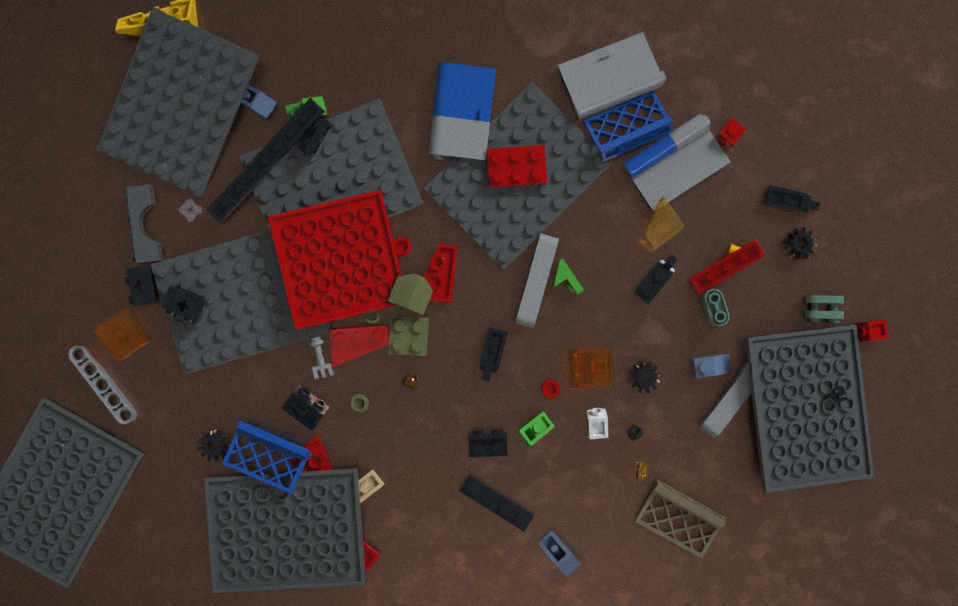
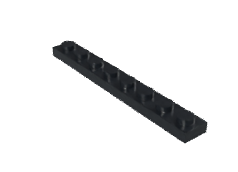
M309 98L206 210L219 223H223L325 111L312 98Z

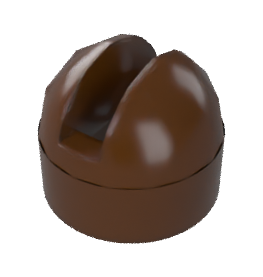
M412 373L407 374L403 379L402 385L416 389L418 385L417 376Z

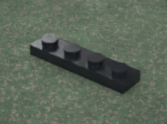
M470 474L459 490L523 532H525L534 517L532 513Z

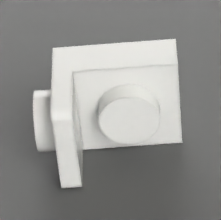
M593 408L592 410H587L589 439L608 438L606 409Z

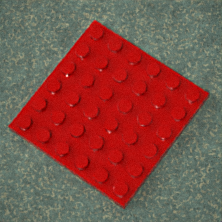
M382 190L267 216L295 330L397 305L389 302L388 298L396 278L402 276Z

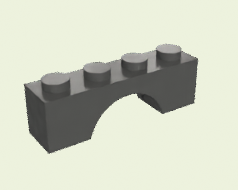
M147 184L126 187L127 192L124 193V199L129 206L127 220L131 223L132 229L129 231L130 241L134 244L132 258L134 261L136 260V264L163 261L161 243L150 239L143 229L144 215L155 205L153 186Z

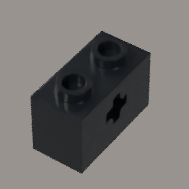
M151 265L126 269L125 281L130 287V293H128L130 304H133V307H141L160 303ZM141 283L145 284V287H143L142 289H138V286L141 285Z
M171 285L161 308L166 309L165 312L172 316L179 314L184 316L185 321L195 323V321H201L209 299L176 285ZM187 301L186 305L189 307L183 309V305L181 303Z

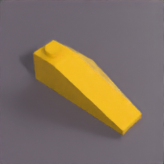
M175 0L170 2L171 6L162 9L159 6L154 7L198 27L195 0ZM138 12L118 19L115 28L116 33L141 36L150 12L146 14Z

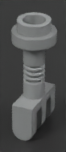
M320 336L309 338L310 342H308L309 347L313 346L317 365L312 366L315 380L319 379L318 371H321L322 378L327 377L326 369H328L330 376H334L331 362L325 363L320 345L324 343L323 339Z

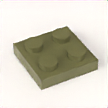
M391 316L388 354L427 356L429 318Z

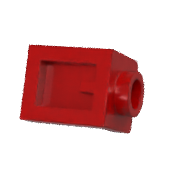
M731 117L717 134L718 141L723 146L732 148L746 131V128Z
M886 320L856 323L859 342L889 339Z

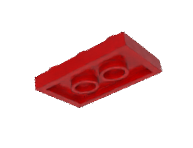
M545 145L487 149L490 188L548 183Z

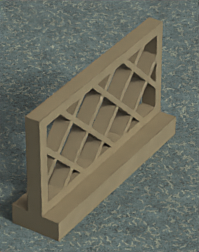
M659 480L654 484L653 490L635 519V522L700 558H703L718 531L726 522L725 517ZM655 494L663 498L664 505L653 507L652 499ZM678 506L681 514L670 516L668 507ZM665 508L668 517L657 520L655 510ZM652 511L655 521L645 522L641 519L644 513ZM694 515L698 523L687 526L684 516ZM682 517L684 527L674 529L671 520ZM669 521L671 530L661 531L658 523ZM710 524L715 527L712 533L704 535L701 526ZM699 527L702 536L690 538L688 529ZM686 530L687 540L680 541L676 539V532ZM703 539L704 547L699 552L693 548L692 542Z

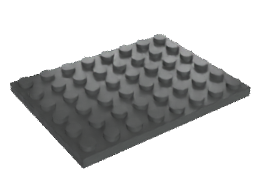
M152 7L97 150L202 197L260 55Z
M533 82L490 123L487 149L545 145L547 184L490 188L488 157L486 153V161L455 157L423 188L503 270L613 163L610 159L602 161L596 145Z
M381 98L327 119L331 122L332 126L314 158L297 149L301 141L300 139L253 189L269 230L270 225L267 216L382 190L388 219L424 204ZM266 145L240 155L243 167L245 168Z
M271 229L151 264L162 303L171 285H176L209 299L203 317L199 322L190 323L184 320V316L179 314L172 316L166 313L185 375L330 332V322L295 330ZM187 301L181 303L183 305V309L189 307L186 305Z
M857 325L745 338L763 492L768 493L875 478ZM842 385L846 392L847 400L835 402L832 399L835 395H831V391L835 387Z
M43 397L0 472V551L66 589L69 588L144 453Z
M358 468L302 471L292 494L248 475L204 478L212 593L366 584ZM275 473L264 474L268 480L276 477ZM290 474L280 478L282 485L289 488L292 482Z

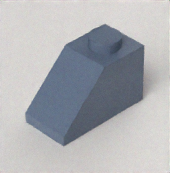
M248 85L241 104L266 119L272 113L277 103Z
M729 354L691 358L694 378L732 373Z
M552 530L538 542L539 546L556 567L567 577L581 565L580 561Z

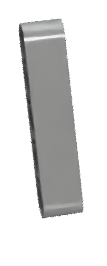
M540 233L515 324L534 328L559 238Z
M85 346L72 347L68 353L69 359L120 424L134 422L137 417L135 408L91 351ZM79 349L83 352V358L80 360L76 357V352ZM90 364L95 368L93 375L88 373V366ZM101 380H104L107 383V387L105 390H102L99 387V383ZM113 395L118 397L117 405H113L111 402ZM124 410L129 411V420H125L123 418L122 414Z
M748 362L699 425V428L713 439L719 436L752 393Z

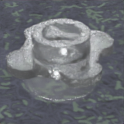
M187 199L186 203L179 208V213L186 216L187 221L190 222L194 221L195 216L202 212V208L197 206L193 199Z

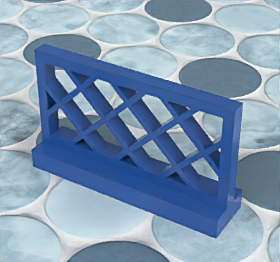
M654 90L584 120V124L603 162L673 132V121L666 114ZM652 97L654 101L652 107L643 105L644 100ZM630 106L637 108L635 114L625 111ZM640 109L650 111L647 118L638 116ZM653 112L661 114L663 117L658 121L651 119ZM612 114L620 115L617 122L608 120L609 116ZM623 116L632 119L630 126L621 124ZM636 120L645 122L642 128L633 126ZM596 121L602 123L600 130L592 128L590 124ZM606 124L615 126L613 133L603 131ZM618 127L628 130L626 135H616ZM600 136L610 137L609 142L601 145L599 142Z
M239 420L236 427L238 429L222 464L292 494L307 459H310L312 452ZM242 434L248 438L249 444L240 448L238 440ZM263 443L266 452L257 455L254 446ZM251 447L254 457L244 461L241 451ZM279 450L282 452L284 459L274 463L271 453ZM239 453L240 463L235 465L228 463L231 455ZM268 455L271 464L261 468L258 458ZM295 457L300 459L299 467L291 470L288 460ZM256 460L258 470L249 472L246 463ZM285 462L288 472L279 475L276 465ZM273 467L276 477L268 480L265 478L263 471ZM290 474L292 482L290 487L286 488L282 485L280 478Z

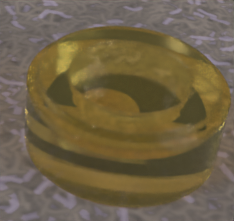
M638 462L636 466V481L644 482L647 477V464L645 462Z

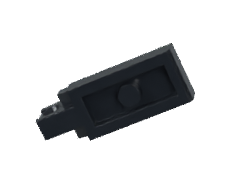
M769 185L764 205L807 213L808 209L819 210L820 202L810 200L811 196L807 195V193Z
M670 255L666 262L660 260L633 293L647 304H650L673 275L675 270L672 266L678 259Z
M489 327L480 362V370H484L483 381L489 382L491 374L497 373V369H499L508 334L506 331Z

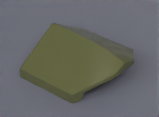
M413 273L398 276L388 301L424 315L433 290L427 280L420 275Z

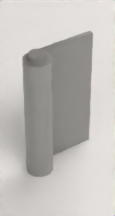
M643 32L558 65L578 119L664 86V82L667 81L663 70H659Z

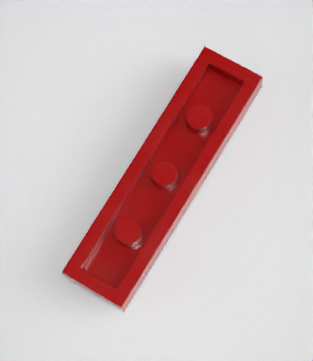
M757 239L692 276L689 280L698 295L766 255Z

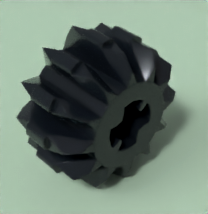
M802 227L800 231L798 228H795L794 234L792 232L787 234L791 239H785L784 242L790 244V246L785 247V250H792L789 256L792 257L796 254V259L800 260L802 256L804 259H808V253L814 255L815 252L812 248H817L818 245L813 243V241L817 240V237H810L813 233L812 230L806 233L805 227ZM802 239V242L805 243V246L801 247L800 244H797V242Z
M644 361L640 362L641 368L635 364L633 367L637 371L629 372V374L635 375V378L629 379V382L636 381L632 388L636 389L640 385L639 393L643 392L644 387L646 393H650V386L653 390H657L654 383L661 384V381L657 380L656 377L662 376L661 373H654L658 370V366H654L651 369L652 362H648L645 367ZM644 372L650 375V379H647L648 382L646 383L644 380H641L642 373Z
M211 429L209 430V435L203 433L204 439L198 440L203 446L197 449L204 450L201 457L208 455L207 461L209 462L212 458H214L215 462H218L219 456L224 459L226 456L224 452H227L229 449L225 445L231 444L230 441H224L228 436L227 434L220 437L221 430H217L215 434L214 430ZM217 442L218 446L216 447H218V449L215 448L212 450L210 447L212 444L210 443Z

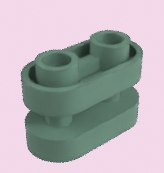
M718 289L705 291L702 294L701 301L708 322L712 326L726 325L729 322L730 315L723 293Z
M805 295V303H811V311L805 310V318H809V322H821L822 318L828 319L830 323H840V319H844V311H838V304H844V296ZM819 303H830V311H819Z

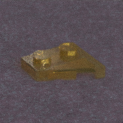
M662 197L643 235L652 248L656 250L686 226L667 199Z

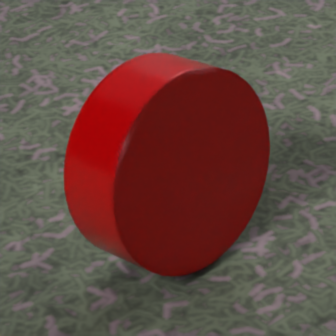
M399 237L394 240L398 256H406L410 253L411 243L407 238Z
M553 379L544 381L541 386L542 394L550 399L557 397L560 393L559 383Z

